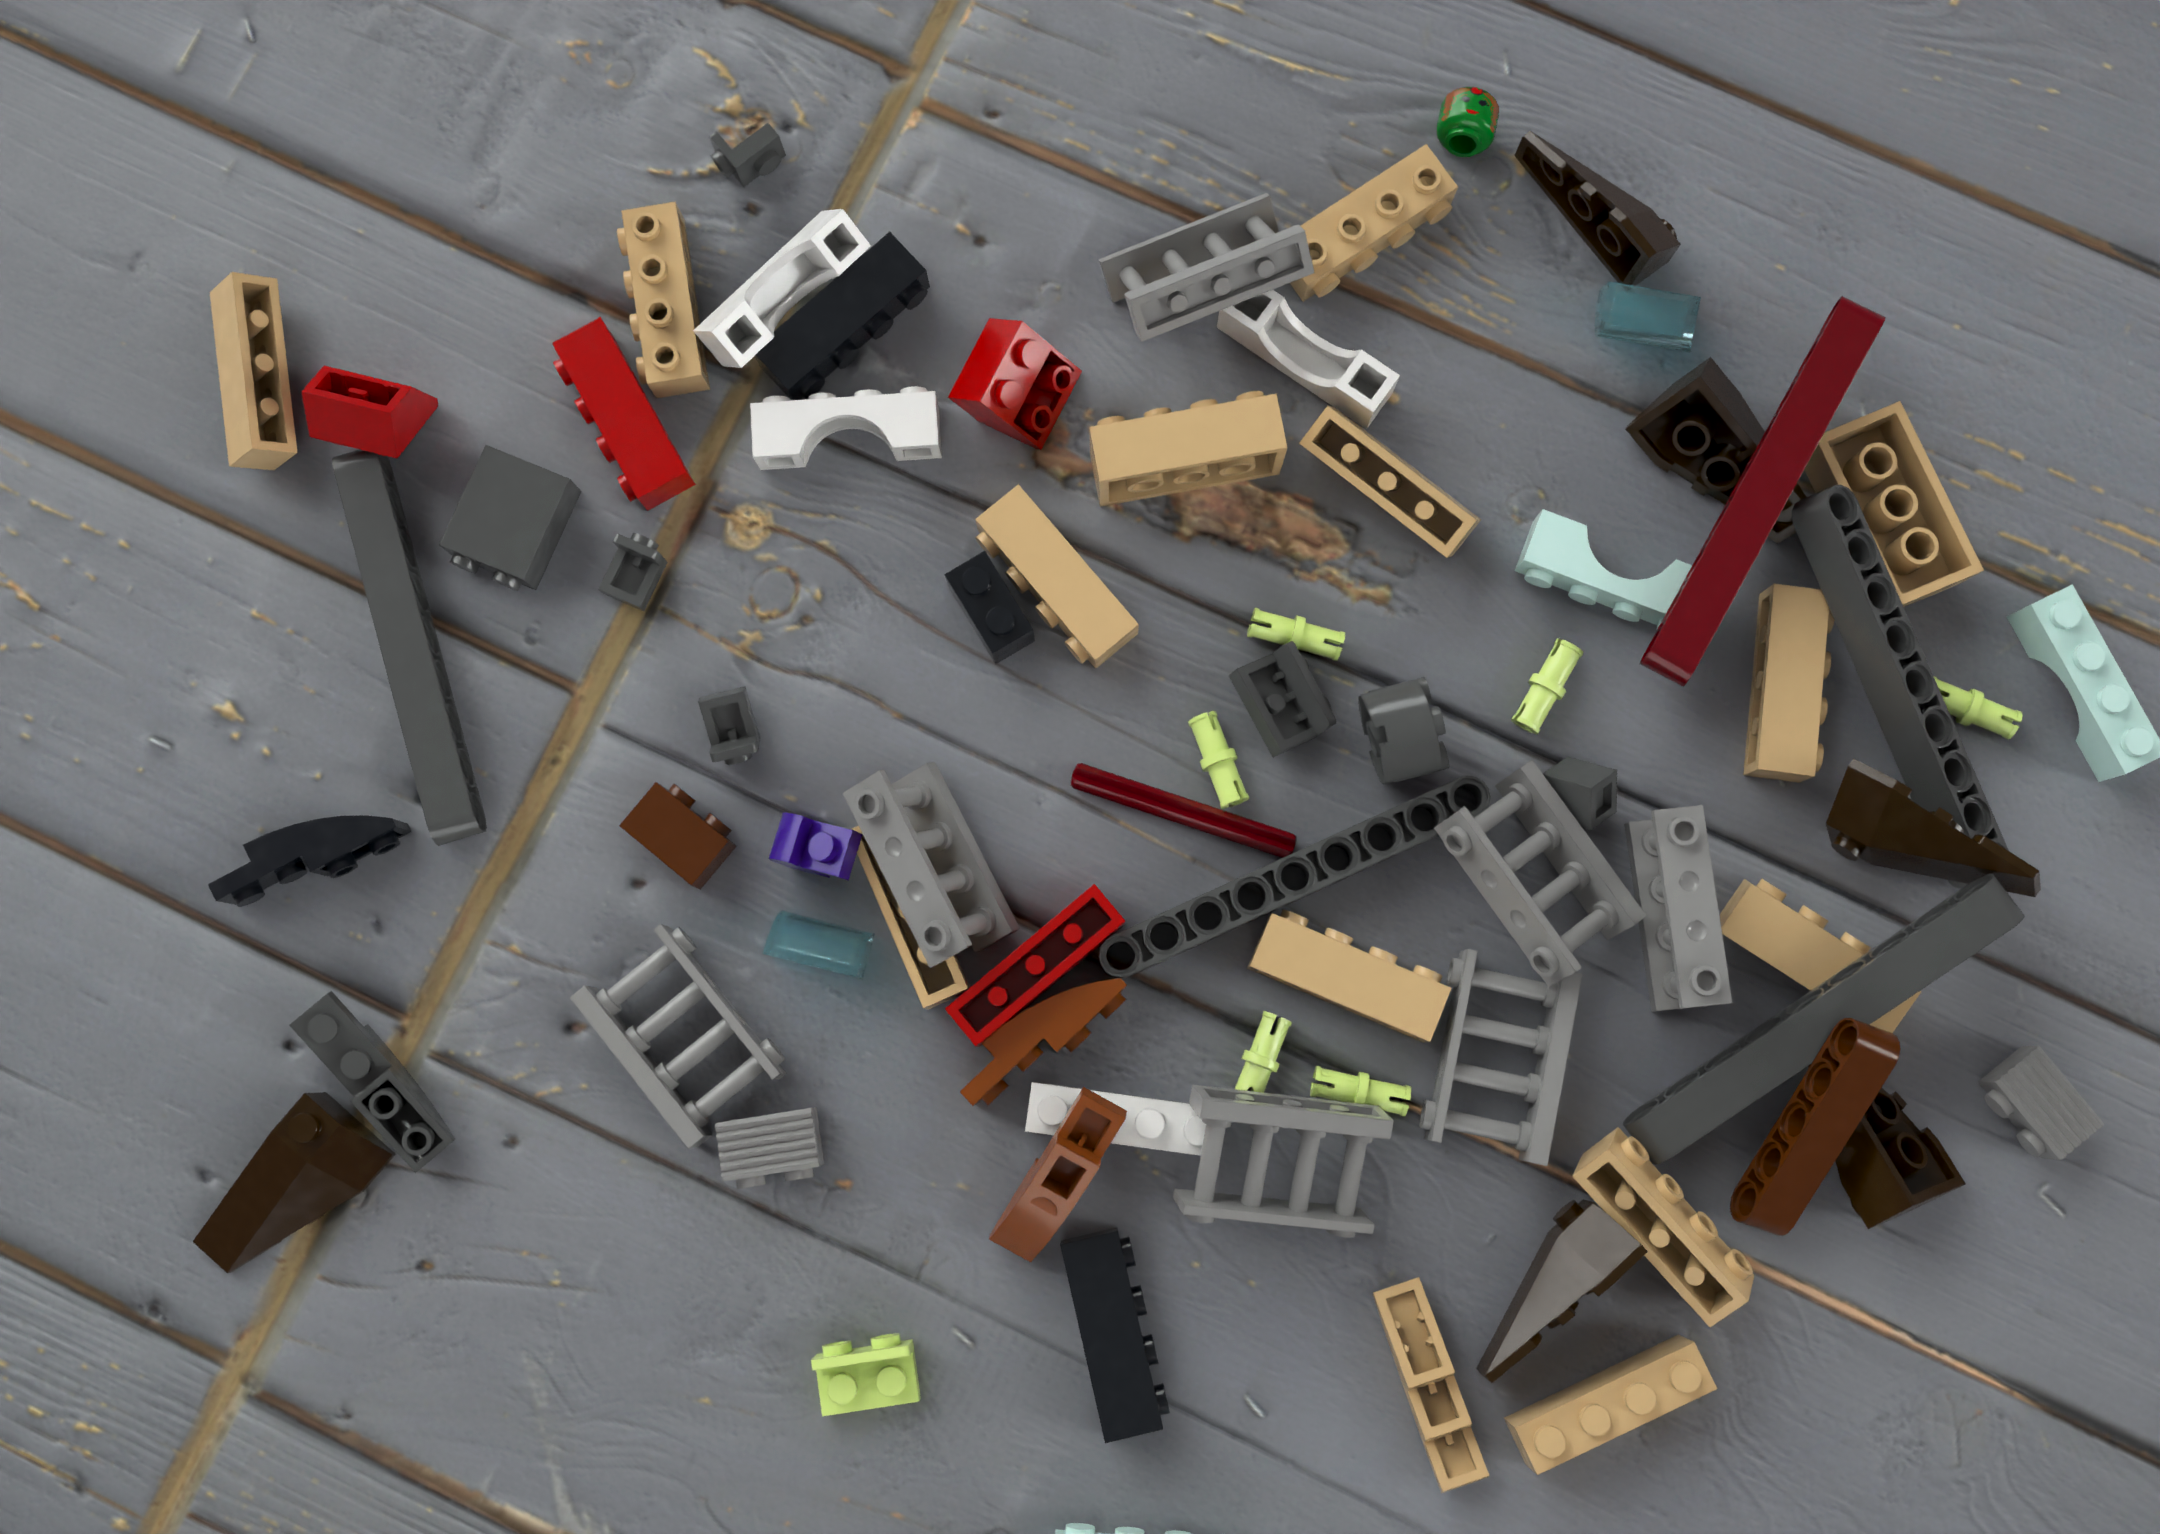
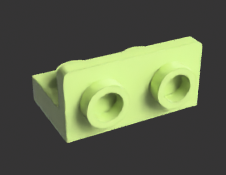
M893 1333L870 1338L871 1346L852 1348L851 1341H840L822 1345L823 1353L816 1354L811 1359L812 1370H816L822 1416L919 1402L921 1396L913 1339L901 1341L900 1334Z

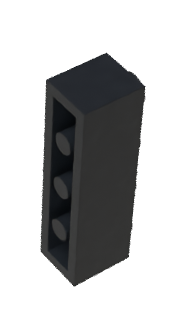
M889 231L840 276L836 277L774 331V338L755 355L759 366L790 400H801L803 397L809 399L808 397L811 394L818 393L825 384V378L835 369H843L849 366L857 358L860 352L859 349L871 338L878 339L887 333L893 325V319L905 308L911 310L924 300L928 292L927 289L930 288L926 269Z
M1116 1227L1061 1240V1251L1105 1443L1163 1430L1161 1415L1169 1414L1170 1411L1163 1383L1154 1385L1149 1366L1159 1364L1152 1334L1142 1336L1138 1317L1147 1315L1141 1285L1131 1287L1127 1268L1136 1266L1130 1237L1120 1238L1118 1228Z

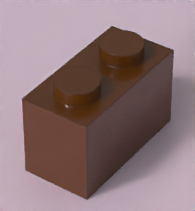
M655 782L619 826L691 886L701 890L736 848V845L727 838L732 830L711 813L705 819L691 809L696 800L675 783L668 790L658 782Z

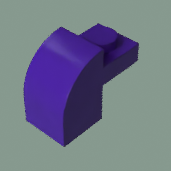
M783 812L768 859L800 871L827 878L833 876L849 881L863 834L851 829L814 821L801 815Z

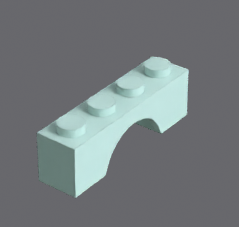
M1542 509L1531 525L1514 571L1524 574V579L1532 585L1541 588L1558 587L1568 591V596L1579 603L1594 605L1597 602L1613 608L1612 613L1621 619L1638 622L1642 619L1657 625L1656 629H1658L1692 565L1676 559L1660 574L1651 578L1632 580L1619 577L1606 570L1593 555L1588 541L1587 525Z
M2073 584L2007 616L2028 657L2047 665L2056 673L2068 689L2079 717V733L2075 741L2098 782L2125 775L2160 758V739Z

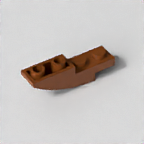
M1121 978L1096 981L1071 988L1026 1009L1001 1026L982 1043L995 1058L960 1093L972 1106H975L981 1100L990 1105L1009 1086L1003 1079L1016 1066L1024 1072L1044 1053L1038 1046L1044 1039L1057 1053L1064 1046L1070 1052H1073L1092 1033L1086 1027L1091 1020L1099 1013L1107 1019L1127 1000L1121 994L1127 987V984Z
M1083 1087L1040 1159L1036 1158L990 1233L989 1240L1032 1262L1060 1228L1097 1173L1102 1156L1126 1119L1127 1110Z

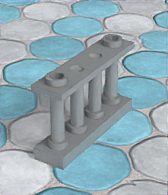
M1268 193L1099 259L1111 301L1114 303L1126 298L1136 335L1141 342L1315 273L1305 230L1298 224L1279 232L1271 198Z
M1530 760L1495 785L1503 798L1474 818L1464 806L1434 827V829L1443 840L1447 850L1454 855L1527 956L1533 969L1549 987L1582 968L1572 952L1599 931L1609 940L1633 927L1647 915L1534 761ZM1515 813L1531 837L1502 857L1485 833ZM1543 852L1560 876L1531 897L1514 873ZM1572 891L1588 913V916L1560 937L1543 912Z
M936 762L925 763L891 784L885 770H879L843 793L930 968L935 967L972 946L975 952L984 950L1020 929Z
M1703 805L1651 811L1652 819L1625 823L1635 900L1647 915L1639 922L1651 1012L1733 1003Z
M660 924L653 931L664 943L662 947L609 990L602 988L599 991L596 987L584 985L570 999L685 1146L691 1149L700 1146L712 1136V1133L705 1126L710 1122L709 1116L763 1071H766L772 1080H780L787 1073L780 1065L785 1060V1057L769 1038L763 1041L759 1039L692 955V952L697 947L690 937L680 927L673 931L671 927ZM677 960L692 978L693 982L638 1027L632 1025L628 1028L617 1014L622 1010L620 1005L673 961ZM706 996L723 1019L667 1065L664 1062L657 1065L647 1052L651 1047L650 1041ZM733 1034H736L753 1056L697 1102L692 1099L687 1103L676 1089L681 1084L679 1079Z
M1471 949L1460 951L1459 959L1452 958L1448 969L1447 986L1453 987L1432 1100H1425L1423 1103L1419 1127L1426 1129L1424 1139L1439 1143L1442 1141L1444 1129L1512 1143L1515 1149L1520 1150L1518 1160L1548 1166L1583 974L1575 972L1548 987L1545 982L1476 968L1475 963L1478 951ZM1471 986L1541 1001V1006L1547 1007L1544 1025H1538L1536 1029L1467 1015L1466 1010ZM1462 1033L1532 1048V1053L1538 1055L1535 1073H1529L1525 1077L1457 1062ZM1453 1081L1523 1096V1100L1529 1102L1526 1121L1520 1120L1517 1125L1448 1110Z
M1192 1084L1189 1104L1198 1117L1202 1118L1206 1128L1195 1190L1174 1188L1173 1199L1183 1215L1199 1223H1213L1215 1218L1326 1229L1330 1234L1344 1238H1352L1356 1232L1373 1234L1374 1223L1361 1208L1355 1206L1367 1144L1372 1143L1373 1138H1391L1394 1120L1383 1109L1376 1105ZM1232 1122L1250 1124L1249 1126L1254 1129L1242 1195L1215 1193L1225 1129L1231 1127ZM1279 1127L1297 1129V1132L1301 1134L1289 1200L1262 1197L1273 1133L1279 1132ZM1326 1132L1343 1134V1137L1347 1139L1336 1205L1309 1202L1320 1138H1325Z

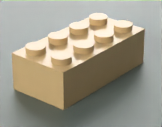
M1262 391L1246 392L1237 396L1236 401L1219 404L1215 399L1201 400L1191 404L1190 409L1171 412V409L1166 407L1156 408L1143 414L1144 417L1125 420L1123 416H1111L1099 420L1096 426L1089 427L1090 457L1100 507L1280 475L1288 448L1277 393L1264 395Z
M1901 401L1824 432L1804 470L1815 493L1834 485L1846 486L1853 492L1903 607L1961 584L1984 571Z

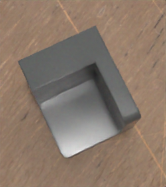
M1566 757L1543 773L1582 828L1591 831L1617 812L1616 769Z

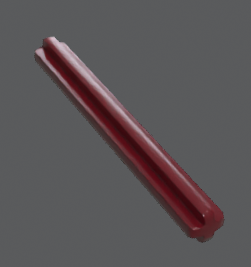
M1078 763L1075 766L1070 783L1074 789L1281 858L1292 854L1296 845L1297 836L1293 833L1083 763Z

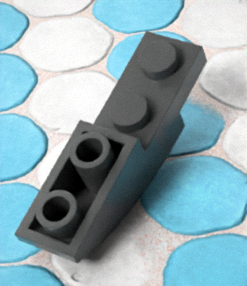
M332 991L323 996L289 1025L354 1096L351 1100L353 1105L415 1173L455 1140L433 1104L392 1051L368 1024L363 1026Z

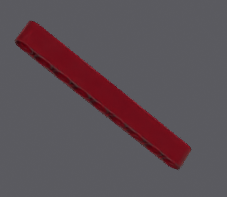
M1843 296L1836 302L1647 647L1640 665L1683 687L1687 684L1877 337L1886 317Z

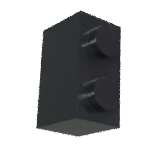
M985 551L944 574L950 591L995 665L1035 641L1031 625Z

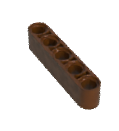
M1844 1018L1837 1023L1735 1187L1730 1201V1212L1734 1220L1778 1236H1784L1791 1231L1894 1069L1901 1050L1900 1041L1896 1035L1853 1018Z

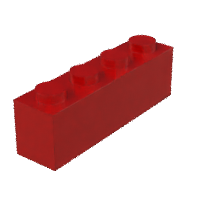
M601 317L552 343L560 357L553 364L567 387L573 383L575 384L581 397L574 400L588 425L593 422L597 424L602 435L595 440L609 463L616 460L624 474L617 477V480L630 502L638 499L645 509L649 511L696 485L615 338Z
M1093 884L948 1005L945 1010L975 1047H980L1001 1026L1016 1017L1103 944L1106 939L1125 925L1124 918L1098 887Z

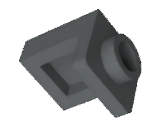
M769 123L765 124L733 149L729 147L717 131L709 136L715 150L710 155L713 162L726 178L734 175L743 187L758 176H765L773 172L780 164L781 159L786 156L779 135Z
M617 533L613 543L618 549L598 590L602 594L645 611L668 562L657 551L659 545L653 540L637 533H633L631 538Z
M746 687L699 698V707L711 744L710 757L712 762L724 760L725 764L732 765L749 760L752 757V753L757 752L759 749L760 736Z

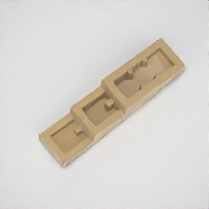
M1417 1277L1373 1292L1402 1385L1441 1494L1488 1478L1490 1475L1471 1428L1472 1421L1454 1377V1367L1420 1278Z

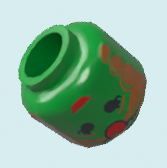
M1467 86L1457 88L1448 93L1441 104L1437 122L1436 135L1440 144L1451 154L1458 157H1471L1488 149L1494 140L1499 119V105L1496 99L1490 93L1478 87Z

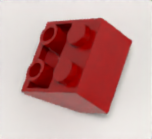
M989 318L948 398L977 421L1026 445L1042 450L1082 370L1023 321Z
M325 365L301 391L309 437L398 459L438 407L437 398L414 387Z

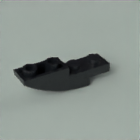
M369 815L327 817L293 824L243 844L251 862L209 883L208 886L216 901L234 904L238 907L246 906L265 896L264 889L278 882L280 884H287L303 877L308 872L306 867L312 873L330 876L331 878L348 874L358 867L356 861L371 853L375 856L381 855L399 846V838L407 835L411 830L407 823L396 819Z

